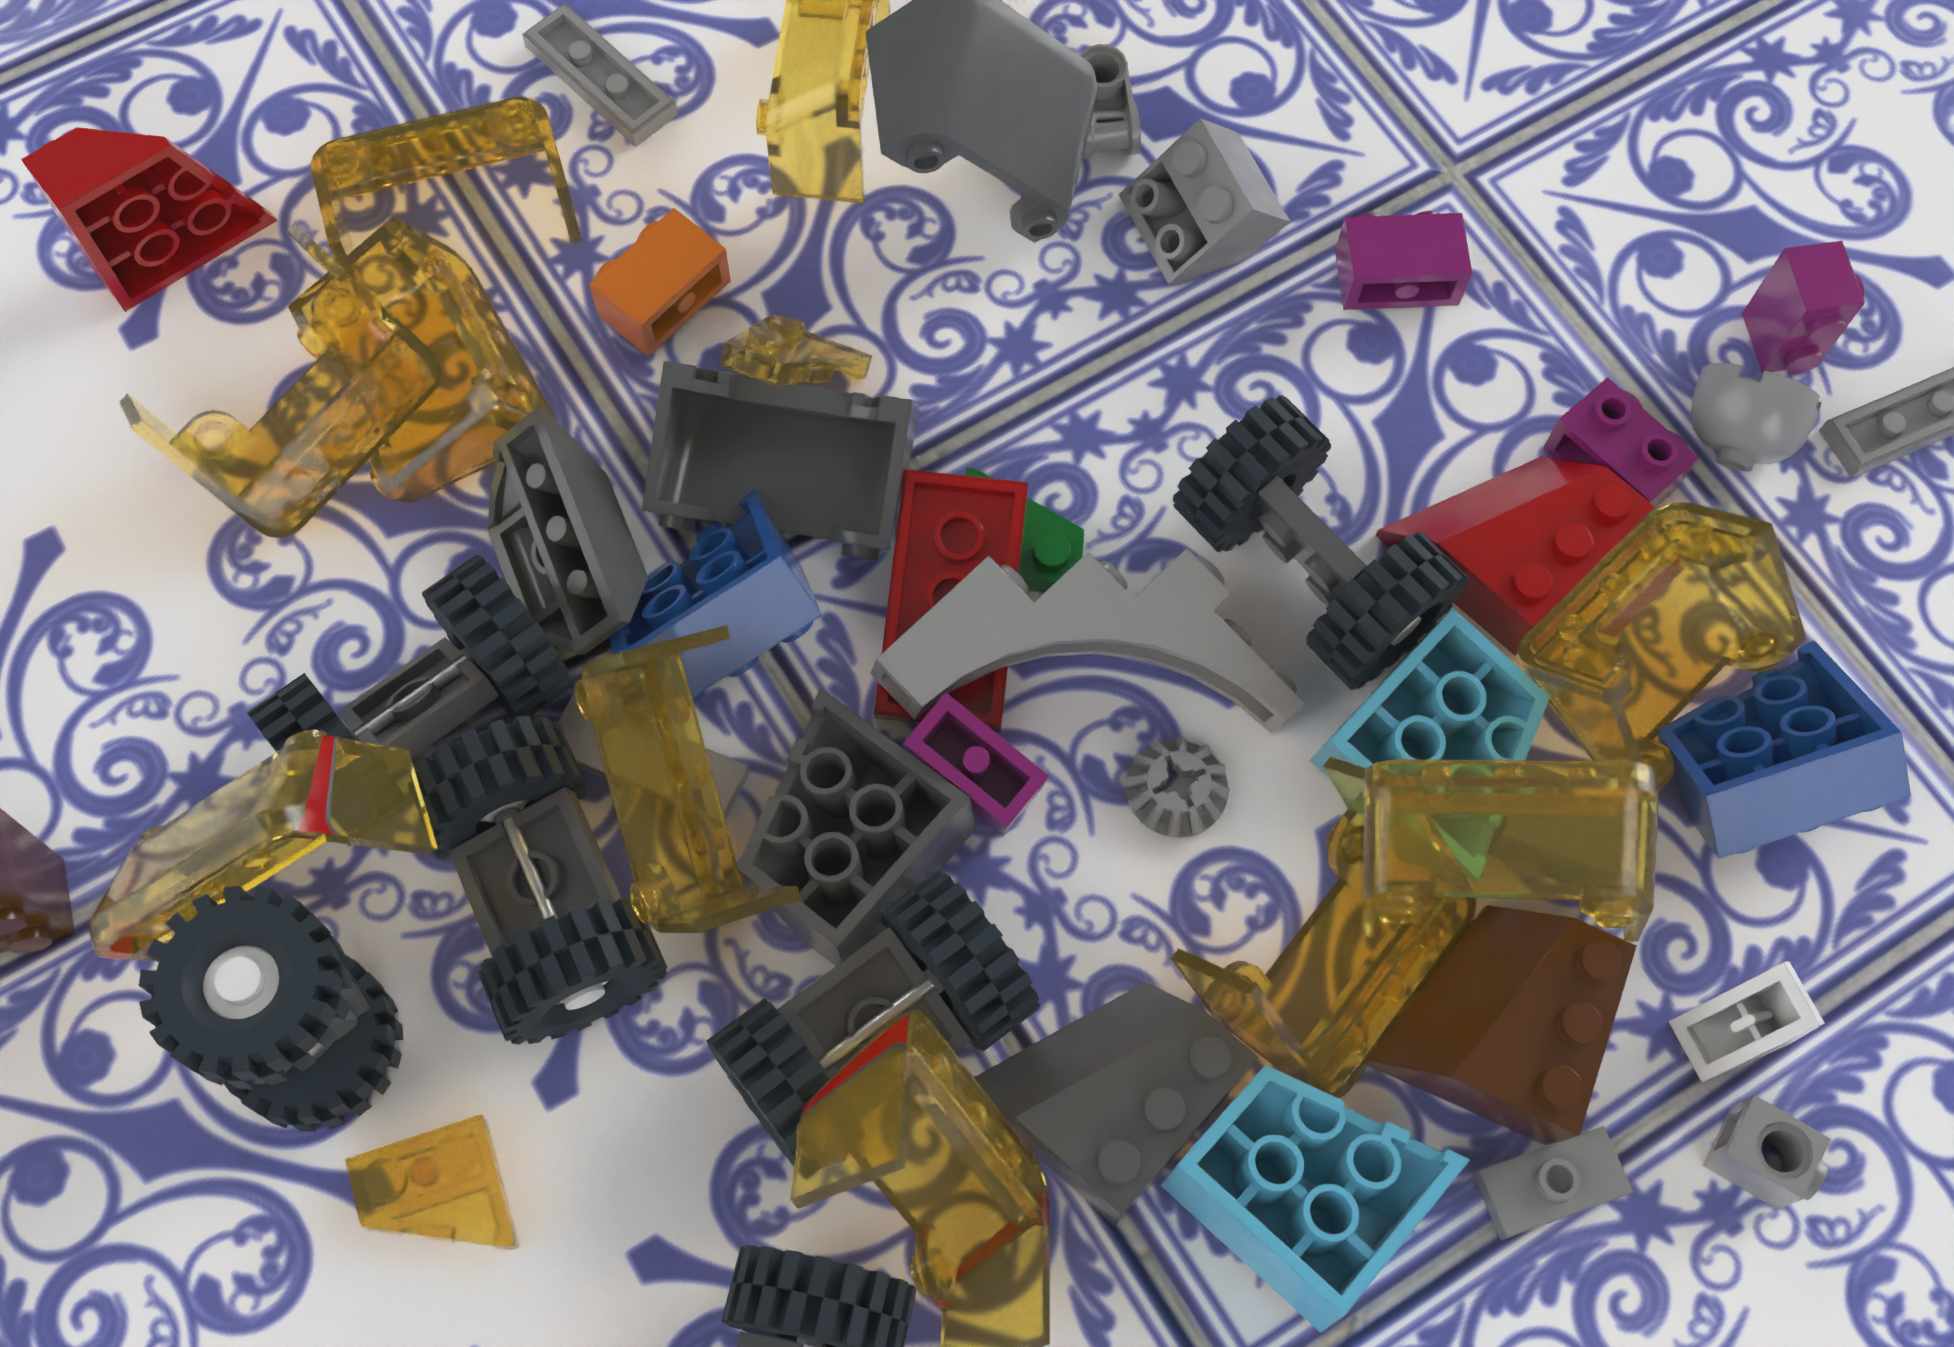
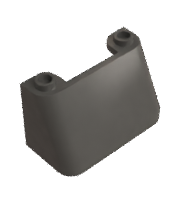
M912 0L865 31L882 155L917 173L934 172L948 161L960 155L1020 192L1021 199L1015 202L1009 210L1011 228L1034 243L1053 236L1058 229L1065 225L1069 217L1098 95L1094 67L1087 60L1002 0Z
M664 361L642 511L659 513V526L695 531L697 519L733 524L746 513L738 502L755 489L781 532L843 543L841 555L878 560L879 549L892 550L898 522L904 469L909 468L920 405L910 399L885 395L875 397L874 399L864 393H849L747 377L731 372L700 369L695 365Z

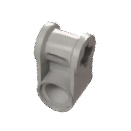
M1096 44L1089 46L1082 51L1080 56L1094 67L1096 81L1103 83H1097L1098 95L1082 159L1091 158L1093 152L1126 149L1128 155L1139 154L1141 145L1140 118L1138 107L1133 99L1126 57L1118 48L1111 45Z

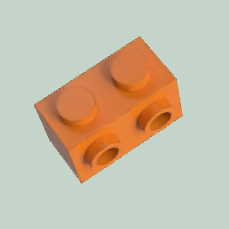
M673 208L659 222L648 224L641 231L636 242L621 256L604 263L589 285L597 316L649 357L729 284L731 279L726 248Z

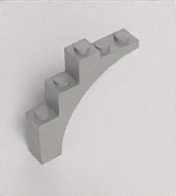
M1188 548L1134 598L1126 591L1128 586L1121 573L1106 561L1098 562L1088 552L1035 602L1027 596L1029 588L1014 569L1007 565L999 567L988 556L876 659L870 673L914 720L933 707L945 692L950 694L952 691L997 669L1042 657L1085 654L1141 660L1189 676L1233 701L1269 733H1272L1286 723L1306 704L1296 694L1297 687L1291 677L1276 665L1270 664L1268 666L1251 648L1252 641L1245 630L1233 620H1223L1215 612L1232 593L1224 586V578L1217 567L1204 557H1196Z

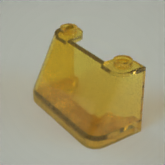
M393 216L288 306L299 328L297 332L298 340L305 350L319 360L327 358L344 367L385 445L370 456V464L373 469L370 472V478L377 490L392 501L399 500L405 503H413L496 464L497 460L493 459L494 441L537 407L547 410L556 420L552 409L472 268L449 246Z
M1678 502L1660 507L1646 516L1524 636L1519 643L1518 655L1526 674L1550 695L1548 704L1611 785L1625 795L1649 803L1669 782L1675 768V763L1669 749L1663 744L1654 741L1657 736V730L1669 724L1726 665L1752 672L1769 671L1786 660L1807 637L1772 523L1694 503Z

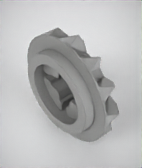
M1183 735L1175 740L1160 741L1156 739L1148 748L1140 754H1136L1126 779V796L1135 816L1147 828L1169 837H1190L1210 828L1222 815L1230 792L1225 764L1219 763L1212 755L1208 745L1199 746L1187 741ZM1168 765L1172 771H1176L1181 779L1190 776L1192 779L1198 777L1197 781L1193 782L1189 787L1188 805L1185 799H1181L1176 791L1168 793L1162 791L1159 793V790L1168 781Z

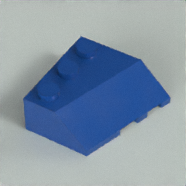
M755 489L738 502L746 513L735 523L721 529L712 523L695 537L698 543L690 551L689 558L679 565L674 561L663 563L648 575L647 583L630 623L610 636L614 663L658 720L673 710L683 711L690 708L702 698L706 689L726 676L735 677L745 673L757 662L759 655L781 641L787 643L800 638L811 628L813 621L822 616L801 564Z
M1815 640L1797 649L1798 661L1778 672V669L1768 666L1752 675L1753 687L1736 697L1716 696L1657 730L1659 743L1691 820L1718 859L1733 854L1745 853L1757 846L1797 833L1809 832L1821 825L1861 812L1873 811L1885 804L1911 796L1902 731Z

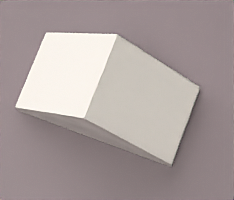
M1789 961L1783 962L1668 1021L1702 1083L1781 1049L1825 1024Z

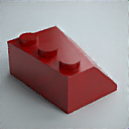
M76 127L61 137L47 142L40 149L21 159L90 267L124 312L278 221L266 208L164 136Z
M1541 456L1377 530L1375 536L1390 548L1394 544L1398 546L1402 539L1410 534L1413 536L1416 532L1420 531L1424 533L1469 577L1468 585L1463 588L1464 592L1453 603L1516 656L1632 540L1655 506L1606 466Z

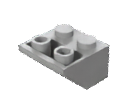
M1201 118L1118 194L1167 283L1172 286H1177L1248 259L1291 222L1239 133Z

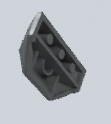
M537 407L494 441L493 459L497 460V465L490 487L487 531L507 584L516 598L520 599L528 609L532 619L544 631L546 639L553 646L574 654L585 655L630 623L647 583L648 575L607 473L547 410Z

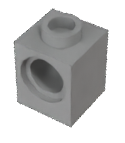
M1754 1094L1729 1109L1702 1166L1778 1210L1803 1199L1809 1200L1819 1190L1828 1171V1164L1821 1160L1831 1138ZM1763 1141L1771 1143L1780 1152L1783 1160L1781 1172L1771 1168L1764 1160L1761 1150Z

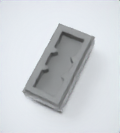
M1604 1126L1486 1167L1473 1174L1500 1240L1605 1204L1633 1192Z

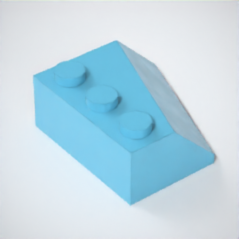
M1452 608L1419 641L1309 761L1403 848L1475 881L1479 879L1487 859L1484 855L1495 828L1502 821L1508 805L1506 799L1518 769L1524 765L1550 695Z
M1264 1065L1182 1158L1160 1186L1322 1333L1347 1314L1470 1159L1449 1149L1441 1152L1411 1138V1132L1388 1121L1384 1124L1378 1123L1346 1108L1343 1100L1270 1066Z

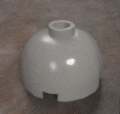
M1712 363L1703 366L1694 390L1691 419L1693 430L1701 442L1718 452L1715 460L1717 463L1734 470L1750 472L1753 469L1754 463H1777L1794 455L1805 444L1814 427L1822 402H1818L1820 395L1815 390L1798 381L1764 370L1761 379L1740 377L1743 365Z

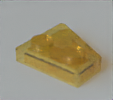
M771 315L724 343L719 365L774 386L797 385L799 382H831L834 369L849 375L855 380L865 379L872 355L804 330L805 324L793 317Z
M482 1114L345 1159L360 1226L367 1231L395 1235L409 1234L453 1243L459 1241L481 1244L503 1250H512L520 1247L488 1122Z

